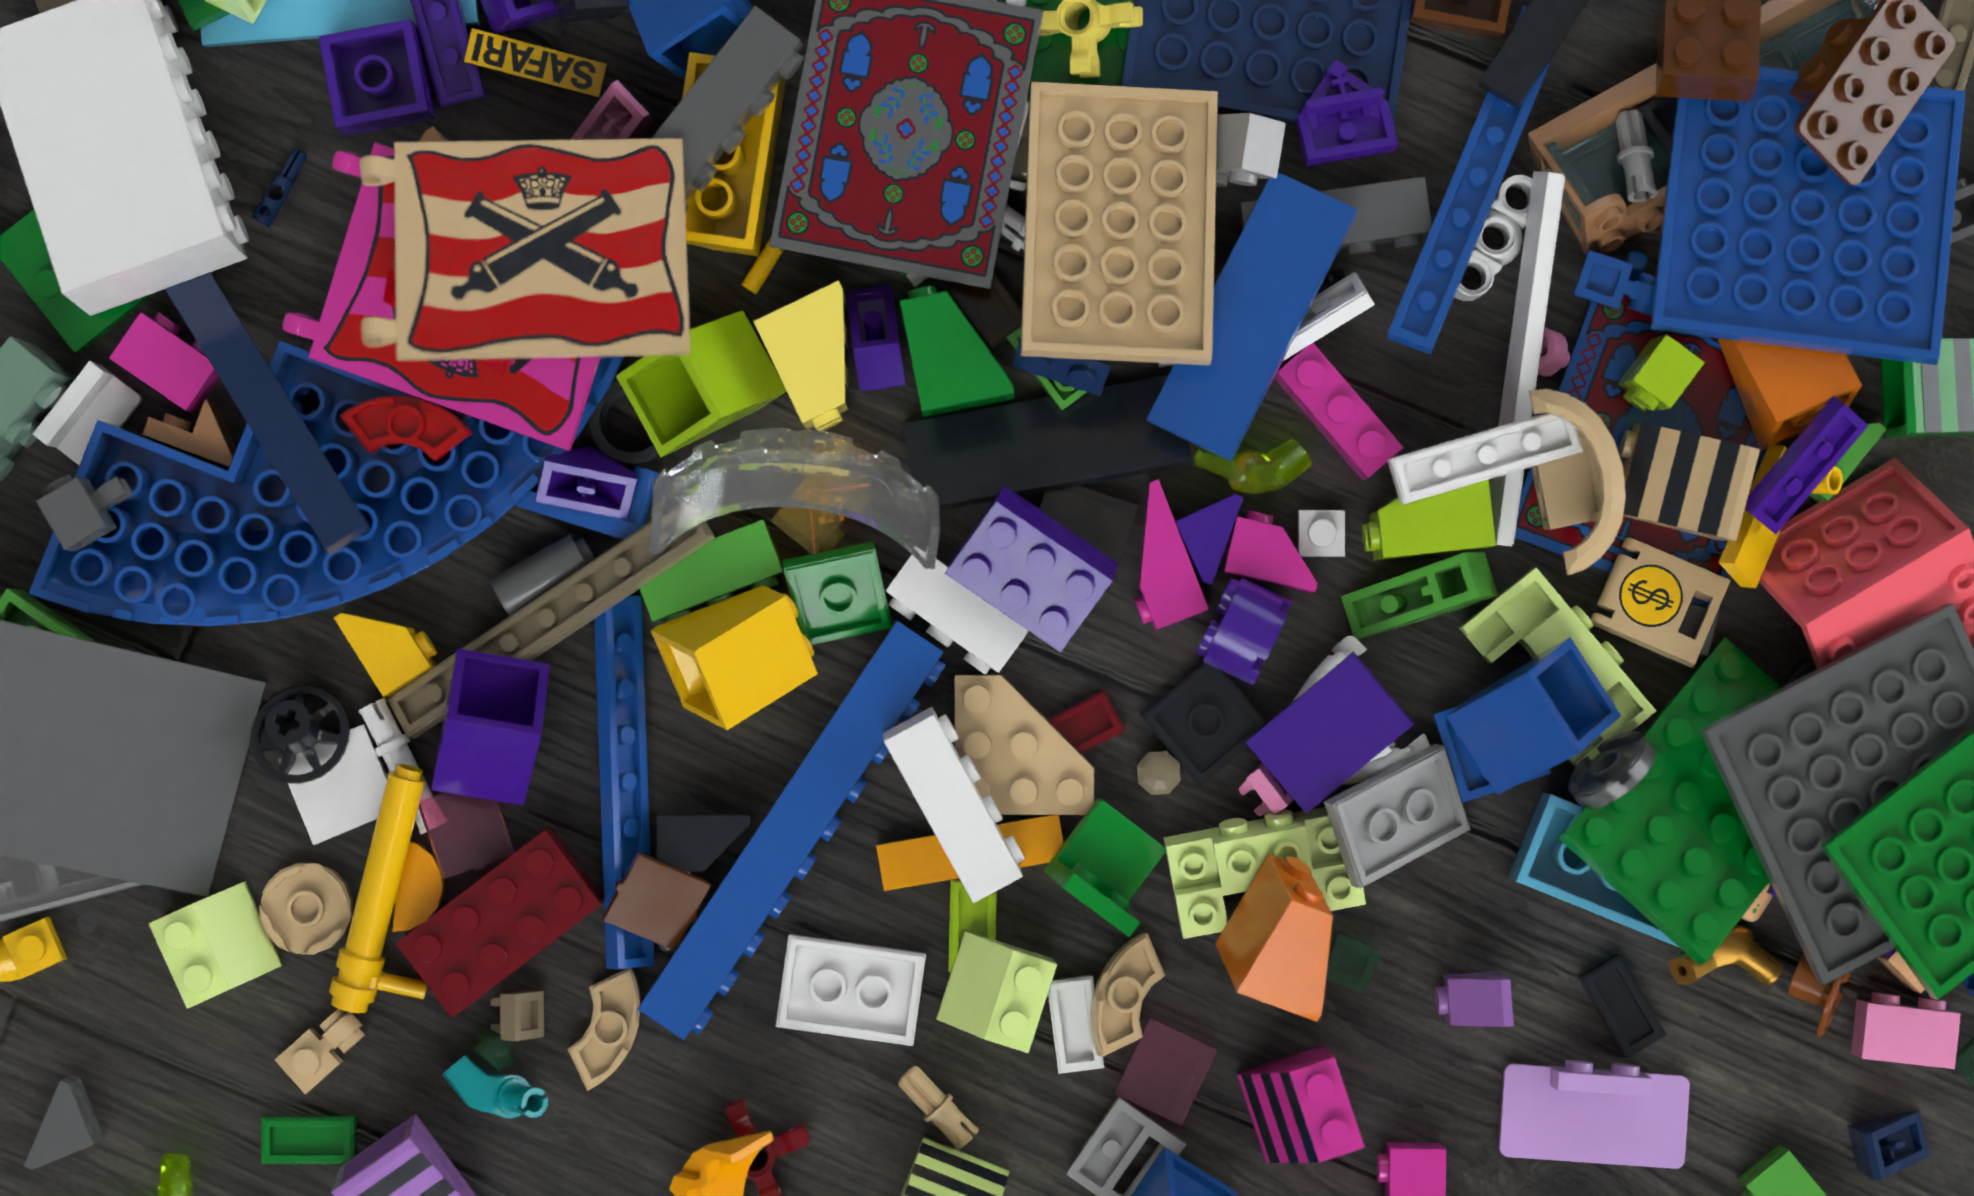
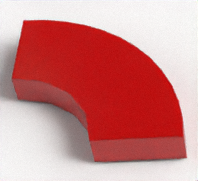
M384 396L359 403L339 415L368 453H373L387 445L407 444L420 448L434 461H438L473 434V431L452 412L433 402L414 397Z

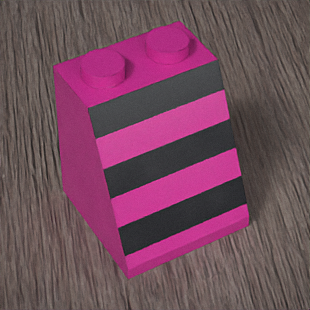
M1325 1045L1237 1074L1266 1163H1320L1365 1148L1336 1059Z

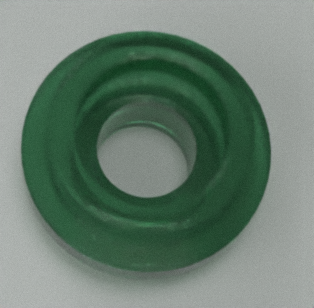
M492 1030L488 1036L479 1031L475 1036L478 1041L472 1046L471 1050L496 1072L499 1073L505 1065L510 1067L515 1062L509 1055L514 1047L508 1041H501L500 1034Z

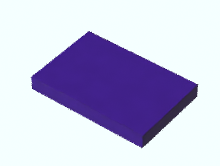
M1353 651L1245 743L1307 814L1412 727L1415 722Z

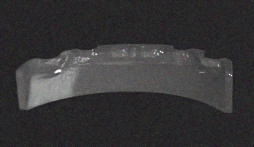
M766 428L740 432V439L719 445L710 440L693 448V456L676 465L668 473L663 470L653 483L650 554H660L673 540L684 532L721 515L754 508L797 507L830 512L869 525L902 545L925 569H935L940 533L939 497L929 484L924 488L912 476L902 470L899 459L883 450H880L875 455L853 446V438L811 429L794 431L788 428Z

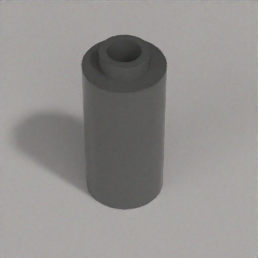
M570 533L490 578V582L504 609L511 616L596 559V556L584 537L576 540Z

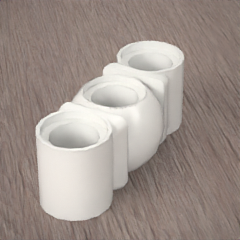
M1514 175L1501 184L1467 266L1475 268L1480 273V288L1469 290L1460 283L1455 295L1457 299L1473 301L1481 297L1490 289L1494 276L1501 270L1502 266L1512 262L1519 254L1523 243L1522 229L1526 227L1532 178L1525 175ZM1516 187L1525 192L1527 196L1525 209L1516 210L1508 205L1505 198L1508 188ZM1494 227L1502 232L1504 236L1502 249L1493 250L1484 244L1482 233L1485 228Z

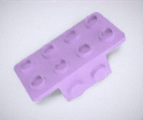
M1565 1060V1067L1508 1064L1503 1071L1499 1151L1504 1156L1513 1158L1678 1169L1685 1162L1690 1083L1682 1075L1640 1072V1066L1633 1064L1612 1063L1611 1070L1593 1069L1592 1062Z

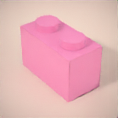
M1872 992L1871 1000L1856 999L1851 1046L1852 1055L1868 1060L1955 1069L1961 1013L1946 1009L1947 1001L1918 997L1917 1005L1900 1004V995Z

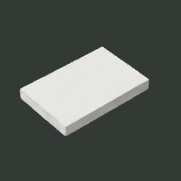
M789 934L776 1027L913 1046L926 953Z

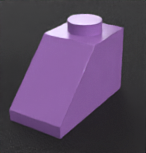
M1498 971L1442 975V986L1435 987V1002L1437 1014H1445V1021L1451 1026H1514L1511 983L1508 977Z

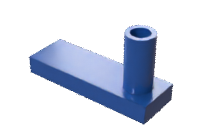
M633 466L632 472L637 475V482L627 520L535 502L536 492L529 491L515 506L624 540L644 526L660 473L639 466Z

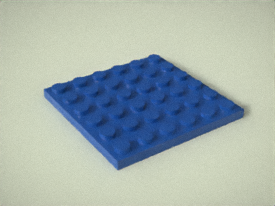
M1759 66V80L1750 102L1677 98L1650 329L1936 365L1940 360L1966 91L1927 87L1862 181L1857 185L1845 184L1795 133L1794 124L1808 105L1800 104L1789 93L1799 78V71Z

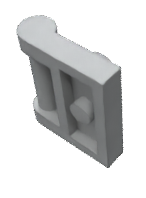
M1118 1096L1066 1170V1175L1096 1196H1131L1164 1148L1180 1155L1187 1143ZM1148 1137H1152L1159 1142L1158 1146L1124 1194L1118 1192L1113 1187Z

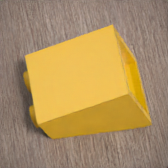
M764 585L651 629V633L683 707L725 730L734 727L818 674L811 659L814 656L813 647L807 637L801 633L796 622L798 610L794 602L787 594H781Z

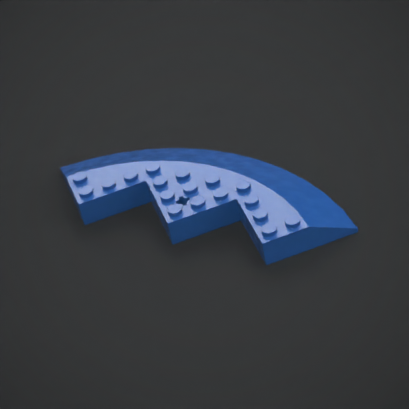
M279 341L269 367L361 512L370 530L330 555L323 547L248 423L228 470L114 424L97 420L75 478L89 479L94 490H97L115 477H119V479L125 478L134 495L107 509L117 528L77 552L64 550L53 531L28 594L86 613L149 624L220 626L267 622L333 608L388 588L443 560L492 526L539 483L545 456L561 455L566 450L439 405L460 418L473 431V434L438 461H434L420 448L407 444L387 445L373 453H368L339 415L359 403L384 396L419 397L308 358L310 352ZM601 356L575 439L579 436L611 386L624 356ZM318 393L317 399L320 401V405L317 410H312L310 415H308L309 408L303 405V401L306 396L313 398Z

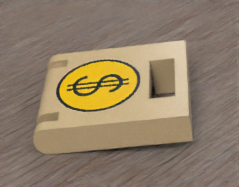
M1626 537L1622 548L1637 555L1638 558L1636 560L1629 556L1618 554L1596 605L1613 613V616L1609 618L1599 613H1593L1590 620L1595 627L1692 668L1698 659L1731 580L1638 540ZM1693 596L1709 602L1694 639L1678 632Z

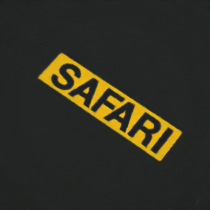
M474 28L471 29L464 62L596 97L600 95L607 65L606 63Z

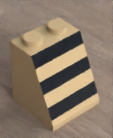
M1643 422L1635 423L1632 431H1625L1619 449V456L1625 458L1623 471L1626 498L1623 516L1718 541H1736L1760 449Z

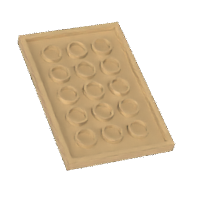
M1031 82L1021 356L1192 365L1211 364L1218 91Z

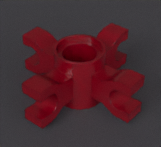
M744 1098L726 1105L727 1107L724 1109L737 1138L763 1133L756 1130ZM804 1123L773 1136V1141L764 1146L768 1154V1161L761 1166H750L747 1178L754 1179L760 1196H784L772 1167L777 1157L810 1145L811 1138Z

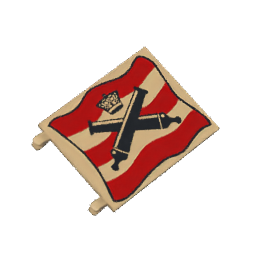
M682 138L394 142V160L379 156H364L361 158L360 173L364 185L380 186L395 182L396 321L379 317L364 318L361 322V334L364 345L380 347L396 343L397 361L690 355Z

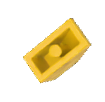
M340 613L334 617L383 697L392 696L436 666L432 657L437 654V651L424 631L416 633L412 627L349 613Z

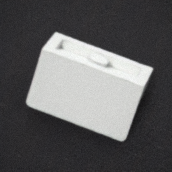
M89 361L32 435L45 445L59 449L80 465L97 420L122 428L140 405L143 398L101 364Z

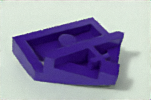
M1336 59L1312 96L1304 104L1302 112L1296 120L1305 166L1392 152L1398 146L1388 101L1382 98L1385 90L1380 87L1373 88L1346 71L1348 67Z

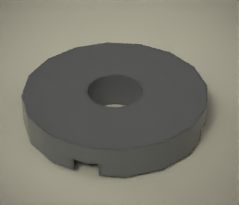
M1636 731L1619 733L1599 744L1600 746L1597 749L1600 754L1592 761L1587 756L1578 763L1571 774L1568 789L1581 807L1587 805L1592 808L1603 807L1633 789L1647 774L1654 762L1656 751L1645 736L1643 737L1640 732Z

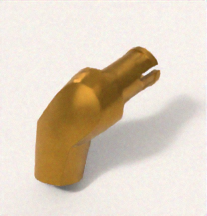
M1735 925L1707 962L1699 965L1688 954L1681 951L1669 962L1668 967L1677 984L1687 985L1716 968L1737 964L1760 981L1761 984L1769 986L1782 973L1784 963L1754 942L1751 929L1742 925Z

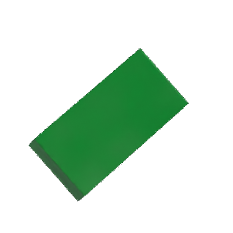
M357 1115L263 1116L261 1118V1164H344L357 1155Z

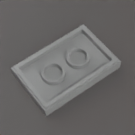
M1434 744L1324 801L1351 886L1362 888L1471 829L1445 746Z

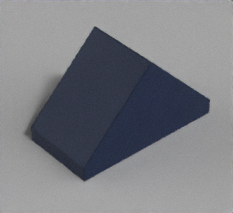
M1910 1111L1847 1125L1857 1170L1873 1180H1882L1929 1156L1919 1111Z

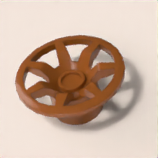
M1803 953L1791 981L1788 995L1820 1007L1822 1012L1817 1036L1822 1037L1827 1032L1837 1008L1833 1009V1004L1839 1006L1843 995L1840 993L1841 989L1839 987L1841 983L1849 980L1851 971L1822 985L1816 981Z

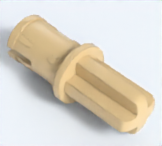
M913 1066L901 1076L898 1082L899 1087L925 1113L923 1119L926 1122L932 1121L954 1144L957 1150L963 1148L973 1139L971 1134L974 1136L978 1133L979 1128L951 1101L953 1096L950 1093L945 1095L919 1067Z

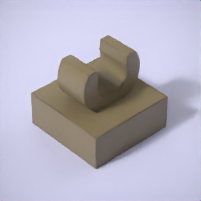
M543 990L502 993L500 997L491 1000V1006H500V1023L491 1024V1030L495 1033H500L501 1041H520L544 1037Z

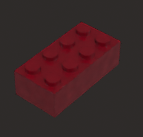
M549 828L407 934L396 945L451 1018H453L603 905L604 896L555 831Z

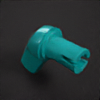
M464 1055L442 1074L468 1107L503 1118H515L521 1114L530 1118H537L546 1111L548 1106V1097L541 1096L545 1093L544 1090L530 1086L525 1078L513 1074H487L467 1055Z

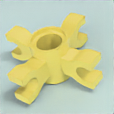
M1063 0L1056 11H1043L1039 36L1064 33L1072 37L1070 74H1080V78L1100 77L1097 43L1109 34L1111 28L1142 27L1143 8L1140 6L1133 7L1131 2L1104 6L1096 2V0ZM1089 9V23L1086 27L1079 30L1078 18L1084 10Z

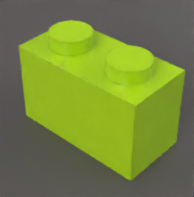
M1666 334L1650 339L1618 382V385L1626 390L1623 398L1644 413L1648 409L1654 412L1669 409L1705 362Z

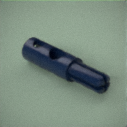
M295 148L291 151L280 173L276 174L252 219L268 228L271 227L294 186L293 181L307 158L303 151ZM276 187L282 188L283 197L280 200H272L270 195L272 189Z

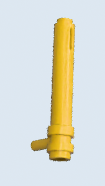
M396 764L394 771L388 773L346 945L339 949L336 967L339 968L338 976L332 977L329 993L333 995L331 1005L343 1011L366 1013L369 1004L375 1001L377 990L424 999L427 985L423 980L382 972L385 962L382 951L425 780L421 778L423 770L415 766Z

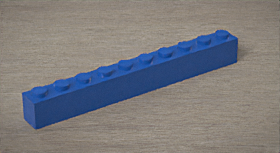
M897 621L639 1006V1011L683 1040L686 1039L691 1031L697 1035L702 1032L714 1014L707 1006L717 992L724 997L740 975L733 967L742 954L749 958L752 957L766 936L759 931V928L768 915L777 919L792 897L785 892V889L793 877L796 876L800 880L804 879L817 859L810 852L820 837L828 842L841 824L843 818L836 813L844 801L848 799L854 803L869 780L863 777L862 774L870 762L873 760L880 765L889 752L884 743L883 733L893 728L897 722L902 723L913 716L921 704L913 699L923 683L931 688L945 668L946 664L939 660L944 653L942 650Z

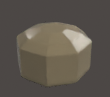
M1167 751L1147 752L1136 765L1137 783L1151 795L1169 794L1181 781L1180 763Z

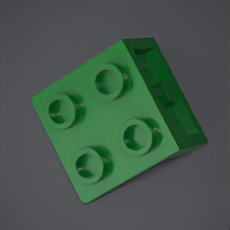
M1097 799L1043 872L1071 895L1130 937L1141 922L1127 912L1132 905L1129 900L1165 854L1166 850L1163 845L1104 800Z

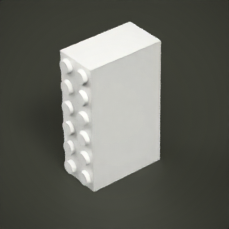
M76 0L0 28V105L61 292L90 316L248 259L243 243L249 241L246 228L239 215L233 216L228 202L235 199L232 186L225 173L219 174L214 160L221 156L219 147L212 132H205L200 117L206 115V109L198 90H191L186 75L192 73V67L183 47L177 48L172 34L178 32V26L168 5L163 7L161 0Z

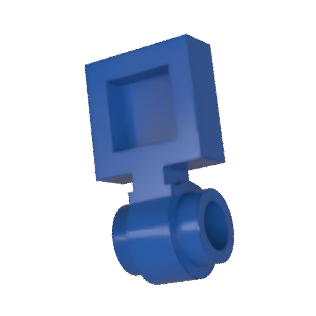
M1588 250L1573 295L1614 309H1619L1622 297L1626 295V298L1630 300L1628 309L1652 316L1656 276L1640 272L1637 280L1630 281L1629 277L1634 264Z

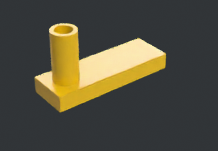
M1768 446L1749 494L1787 450L1785 446ZM1834 466L1812 493L1837 494L1843 482L1841 470ZM1744 509L1737 540L1727 542L1719 560L1720 565L1740 587L1757 588L1781 529L1777 534L1773 533Z

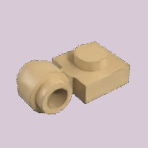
M337 1009L320 1025L325 1032L322 1035L324 1038L312 1027L280 1054L275 1061L302 1092L307 1094L343 1062L334 1050L339 1048L343 1053H346L365 1036L360 1030L362 1024L352 1012L346 1014L343 1010Z

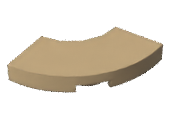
M1141 933L1124 944L1108 961L1097 981L1091 1003L1090 1025L1093 1044L1098 1056L1103 1057L1143 1038L1139 1021L1142 1001L1151 986L1166 976L1148 933Z
M633 968L624 969L589 987L593 1001L591 1024L583 1037L568 1048V1052L587 1091L607 1079L620 1066L632 1048L637 1036L641 1018V1011L638 1010L641 1005V994L638 979Z

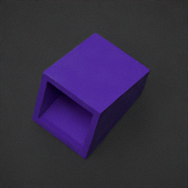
M457 648L436 752L431 790L524 805L542 733L550 664Z

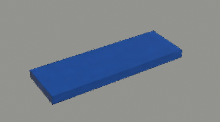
M1279 172L1276 179H1268L1214 285L1211 364H1174L1146 420L1232 462L1358 214V210Z

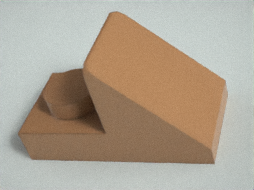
M205 399L193 433L189 431L192 425L191 422L165 413L163 421L148 417L142 435L230 467L237 448L215 401Z

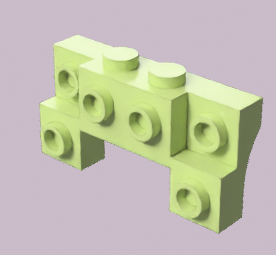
M1537 567L1530 569L1497 598H1493L1463 623L1459 629L1488 663H1493L1517 642L1534 659L1571 637L1621 714L1618 720L1585 749L1569 758L1576 768L1583 758L1585 759L1588 756L1592 761L1600 754L1597 747L1603 741L1619 733L1632 731L1655 713L1656 710L1619 667L1624 661L1616 649L1607 641L1600 644L1589 631L1594 625L1585 612L1577 605L1570 608Z
M1326 807L1312 809L1307 814L1304 811L1292 813L1290 810L1283 809L1275 815L1269 812L1265 815L1264 819L1248 822L1243 818H1233L1221 822L1219 827L1163 837L1183 939L1218 933L1224 930L1228 922L1223 896L1246 892L1268 853L1282 859H1286L1288 856L1295 857L1307 864L1311 869L1315 882L1323 892V897L1330 911L1366 905L1364 888L1351 886Z

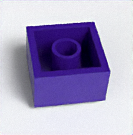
M411 19L318 36L335 127L342 134L349 136L436 119L422 41L418 27Z

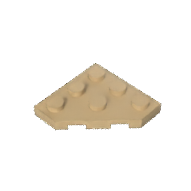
M955 675V731L959 737L955 741V749L960 758L969 755L981 777L974 784L982 798L991 795L1000 813L1004 815H1085L1095 803V767L1003 675Z

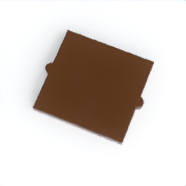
M637 852L623 880L615 883L617 891L602 918L607 923L676 950L690 923L697 921L696 912L711 884L704 879Z

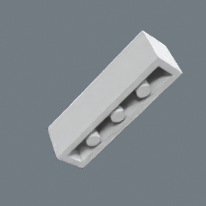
M930 707L884 732V743L972 902L975 903L1023 877L1018 863L1025 860V857L1013 835L1004 838L996 824L1003 820V817L991 795L982 798L974 783L979 781L981 777L969 755L962 758L958 755L952 742L958 740L959 737L947 715L945 714L938 718L933 707Z

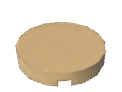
M296 863L279 870L267 882L262 893L259 918L265 933L279 948L289 952L313 955L331 948L347 933L352 921L353 897L346 881L335 870L320 863Z

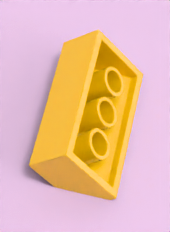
M689 52L682 99L716 56ZM784 77L780 79L771 91L775 94V97L767 110L759 117L753 114L742 128L746 131V134L739 146L731 154L724 151L714 164L717 172L711 182L702 191L695 189L685 201V204L688 205L685 213L687 244L717 251L759 257L786 85Z

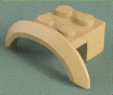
M1554 390L1529 391L1533 413L1556 415L1571 423L1577 428L1583 452L1531 467L1544 530L1596 521L1593 529L1579 545L1563 552L1567 575L1588 568L1600 559L1614 542L1622 523L1626 498L1623 465L1610 432L1601 418L1585 403L1566 393Z

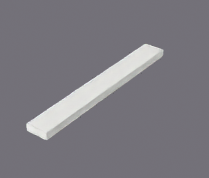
M1533 172L1498 427L1532 417L1533 408L1529 391L1536 389L1565 182L1564 174ZM1524 469L1491 478L1490 496L1496 545L1512 546L1514 544Z

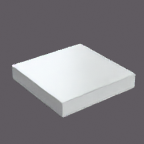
M366 724L350 730L346 751L340 762L330 772L311 782L302 784L288 783L313 845L374 821L378 817L388 775L381 758L377 757L374 751L376 746ZM317 743L313 746L321 766L332 757L337 745ZM300 753L296 755L295 763L288 774H305L313 771V768L303 754Z

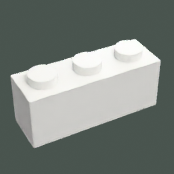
M918 546L886 589V592L893 596L888 605L910 621L915 614L921 616L931 624L926 630L928 634L946 647H949L954 640L968 650L963 659L985 675L990 668L999 673L1029 631L947 576L945 572L948 567Z

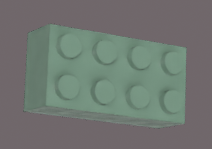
M11 336L0 348V482L13 469L15 463L11 459L21 447L27 448L38 439L32 434L76 379L35 344Z

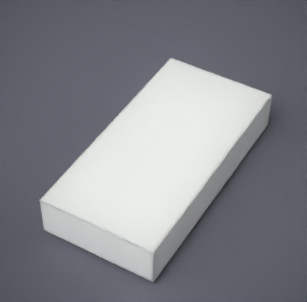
M1092 975L1053 979L1051 982L1048 997L1058 1074L1104 1068L1103 1057L1097 1055L1091 1034L1090 1010L1094 993Z

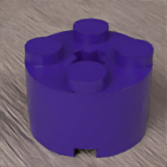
M1231 578L1215 611L1223 615L1220 623L1214 620L1211 621L1196 653L1204 656L1202 662L1254 685L1260 674L1259 670L1264 660H1267L1293 601L1244 578H1241L1240 582Z

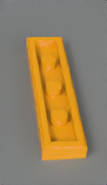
M1046 815L997 824L1004 838L1013 835L1025 857V860L1018 863L1020 868L1049 863L1064 844L1059 815ZM936 835L876 845L884 891L959 878Z

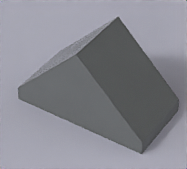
M70 1075L60 1080L24 1167L31 1170L105 1139L81 1078Z

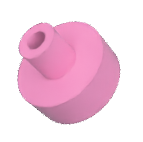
M1544 327L1538 375L1548 377L1554 375L1560 368L1568 365L1570 353L1568 352L1566 338L1561 333Z

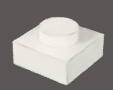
M1345 510L1297 511V551L1301 557H1345Z

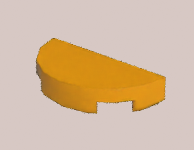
M412 841L409 844L395 899L392 932L412 930L425 922L440 907L445 891L443 870L438 865L434 855L427 851L423 845Z

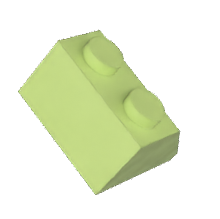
M246 882L237 884L149 923L187 1009L283 966L273 941L265 933L259 918V910Z
M964 930L954 967L950 973L936 1019L982 1039L1029 1053L1057 963L1050 957Z

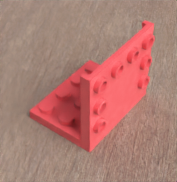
M1896 457L1840 489L1829 501L1818 502L1791 518L1782 527L1759 583L1802 628L1817 669L1944 604L1954 605L1974 648V541L1970 529Z

